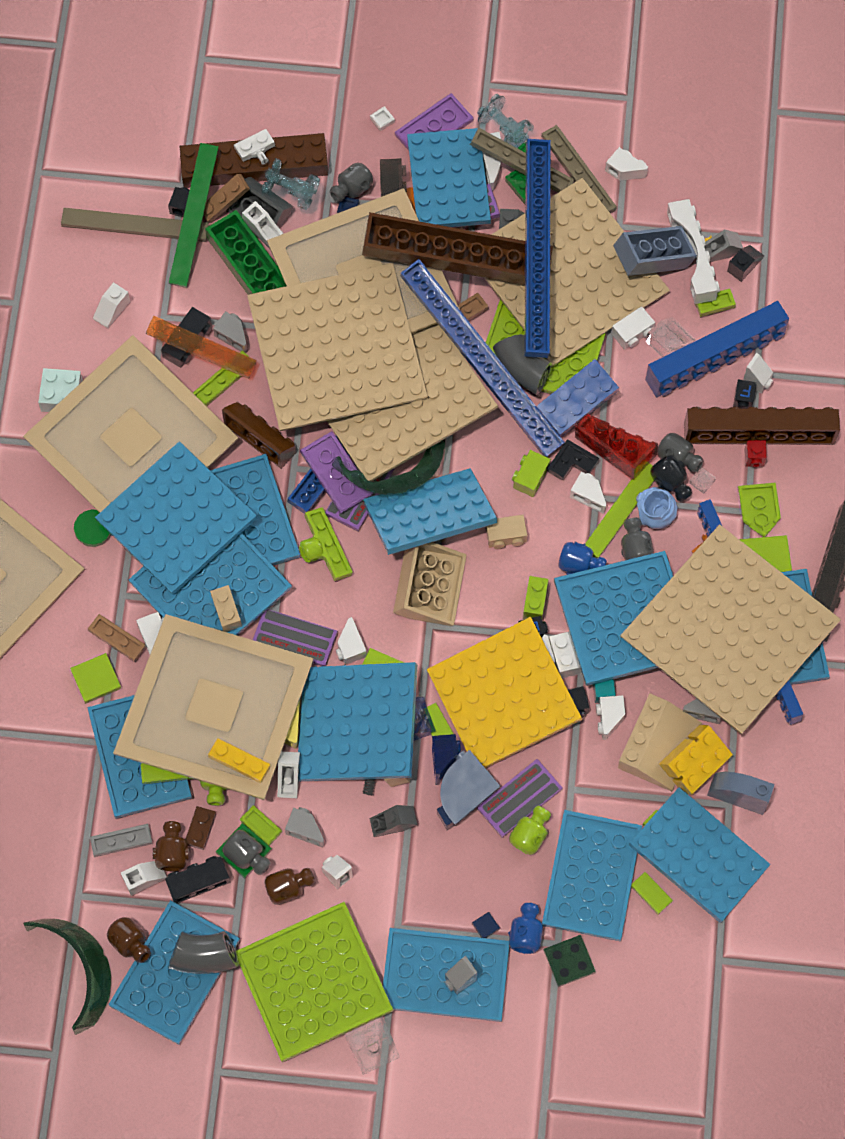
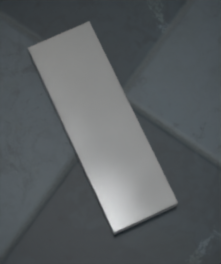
M148 824L90 837L94 857L153 844Z

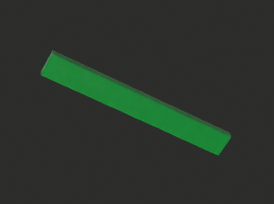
M200 143L169 278V284L187 288L218 154V146Z

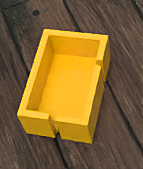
M699 725L687 736L689 739H684L659 763L667 775L674 778L672 781L676 786L680 787L687 794H693L733 755L709 725Z

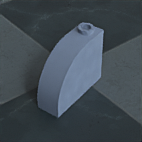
M463 750L455 757L457 761L449 767L441 783V803L454 825L458 824L500 788L497 781L470 750L467 752Z
M718 772L713 776L707 796L763 815L775 784L741 773Z

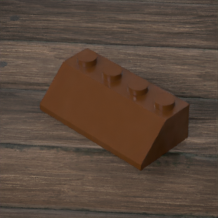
M236 402L222 409L224 424L262 455L266 454L267 458L280 469L296 454L295 443L288 437L284 438L276 427H270L266 424L263 417L253 414L247 405Z

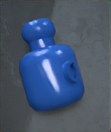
M575 541L564 544L558 566L569 575L605 566L607 560L603 557H593V550L590 547H587L585 543L580 544Z
M523 903L520 908L522 917H516L512 920L511 930L508 932L509 945L516 952L534 954L541 947L543 934L542 923L536 919V916L539 914V907L534 903Z

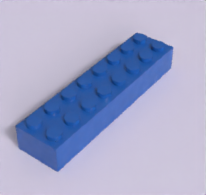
M776 301L648 364L645 380L656 398L661 395L666 396L677 387L682 388L693 379L699 380L704 374L710 371L715 372L720 366L726 363L731 364L742 355L747 356L758 347L763 348L774 339L775 341L781 339L785 335L789 317L779 301Z

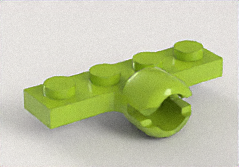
M323 507L306 512L304 517L313 537L300 542L299 550L303 560L309 563L323 559L334 581L352 576V569Z

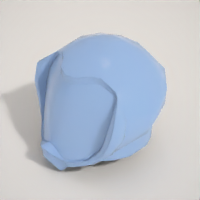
M652 487L644 490L642 493L640 492L636 497L639 519L643 526L646 525L652 529H663L669 526L677 516L678 507L676 500L669 491Z

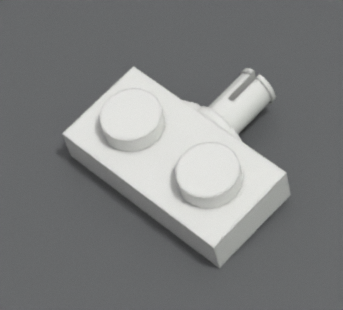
M264 129L234 144V149L243 162L250 158L258 157L261 164H265L268 162V158L264 153L274 147L275 142L268 131Z

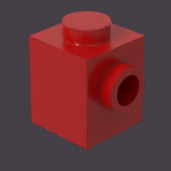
M766 440L746 442L744 449L745 467H764L767 459Z

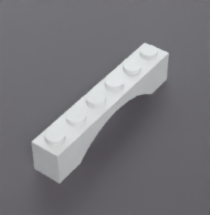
M689 199L670 202L667 207V215L671 227H683L697 255L695 258L696 270L690 285L694 304L714 301L717 298V292H720L718 281L714 280V268L709 264V252L705 251L704 236H701L699 232L701 227L699 220L696 221L695 207L694 205L691 206Z
M256 201L242 212V218L248 227L268 247L267 240L283 234L270 215Z

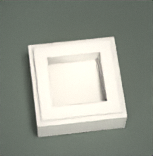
M385 106L370 115L371 121L380 131L395 123V118Z

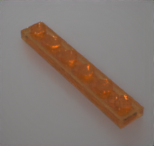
M154 315L146 331V334L248 379L257 362L255 359Z

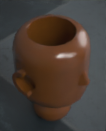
M165 822L163 825L165 836L160 837L156 842L155 848H153L152 856L155 859L156 867L160 870L180 871L185 868L186 862L189 860L187 842L184 838L179 837L182 829L179 822Z
M286 868L268 875L264 883L271 902L275 905H280L301 897V887L312 886L315 883V879L310 868H304L297 874L293 869Z
M122 917L110 925L107 931V939L120 955L125 958L133 956V959L138 963H143L150 958L151 950L147 945H144L146 941L145 933L132 919Z

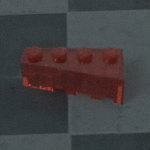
M589 414L575 426V438L633 480L657 455L658 443L646 441L637 434L635 436L627 433L623 428H615L610 423Z

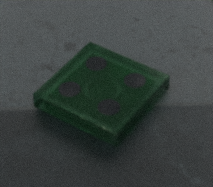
M581 935L543 949L558 987L596 973Z

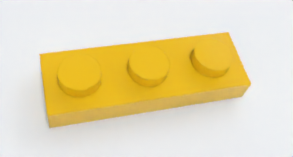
M218 738L208 754L209 758L259 783L263 781L270 768L269 763Z

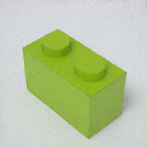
M532 450L529 451L528 455L524 454L520 465H522L520 470H516L512 477V481H514L513 488L534 498L547 472L551 459Z
M529 576L523 619L541 616L542 619L548 579Z

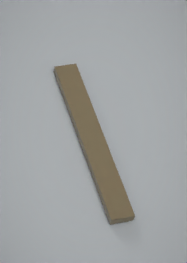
M63 208L61 227L179 239L183 220ZM202 222L198 241H207L205 228L209 226V223Z

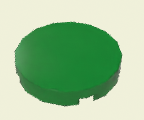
M94 509L84 511L74 522L76 538L88 547L100 546L111 536L96 520L95 517L99 512Z

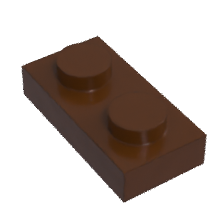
M196 806L185 839L188 846L204 850L216 811Z

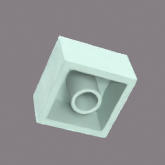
M43 368L38 401L41 412H50L83 381L81 371Z

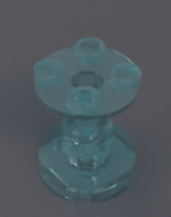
M495 94L486 106H482L478 110V123L486 124L492 119L500 125L499 130L505 135L503 141L518 148L529 138L527 133L533 131L534 125L529 120H522L518 123L512 117L507 118L500 111L506 99L504 96Z
M275 158L272 168H268L265 173L267 181L264 182L261 192L268 194L274 184L288 189V194L298 198V208L307 210L313 201L311 199L313 193L316 194L320 178L314 174L309 175L306 181L298 177L288 178L279 174L282 162Z

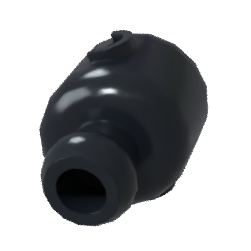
M668 455L653 465L650 474L658 484L659 489L661 488L669 492L673 491L676 499L680 502L692 494V489L684 483L687 479V473L684 470L685 466L682 461H678L674 456Z

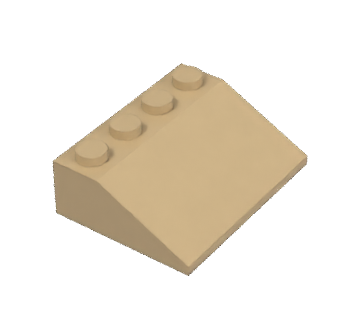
M434 542L405 550L393 613L413 620L454 626L467 554Z
M649 694L619 760L618 769L673 791L675 783L672 780L674 778L669 777L659 763L684 739H689L687 736L699 725H702V722L683 712V710L669 701Z

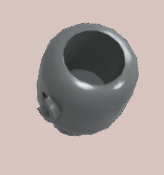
M354 163L338 175V185L331 187L330 195L336 202L343 201L346 195L351 198L358 197L372 186L373 175L364 164Z
M668 433L661 440L657 448V455L660 459L672 455L678 461H682L684 466H687L691 472L699 471L703 465V458L693 454L694 447L692 443L676 433Z
M637 517L624 521V528L628 534L624 535L621 540V553L625 560L654 554L651 536L648 532L641 531L642 522Z
M243 830L236 831L223 846V854L239 868L247 869L251 866L256 874L263 875L271 865L268 858L260 855L263 846Z

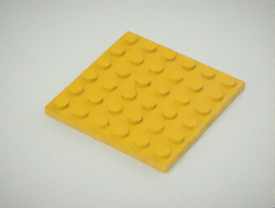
M531 617L427 669L466 751L470 750L485 768L583 720Z

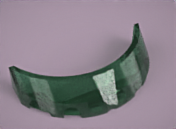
M445 439L426 449L420 462L411 471L382 481L370 482L360 471L348 470L340 456L334 459L332 467L353 484L367 491L384 495L403 494L421 487L435 474L443 457Z
M45 918L24 922L23 924L27 931L40 927L58 934L79 955L86 974L87 990L82 1011L73 1024L72 1030L77 1035L93 1027L99 1021L111 993V970L102 947L85 929L65 920Z

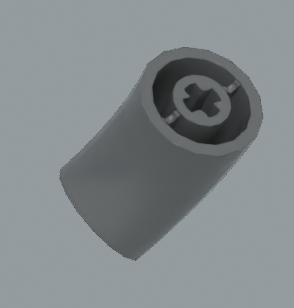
M522 334L505 338L493 346L495 355L517 383L538 395L549 377L552 363L541 357H525L524 335Z
M225 931L210 935H194L181 932L168 968L191 974H210L236 968L239 966V961L233 943Z

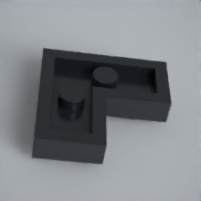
M567 439L547 468V471L561 480L565 479L573 466L584 473H591L599 462V457Z

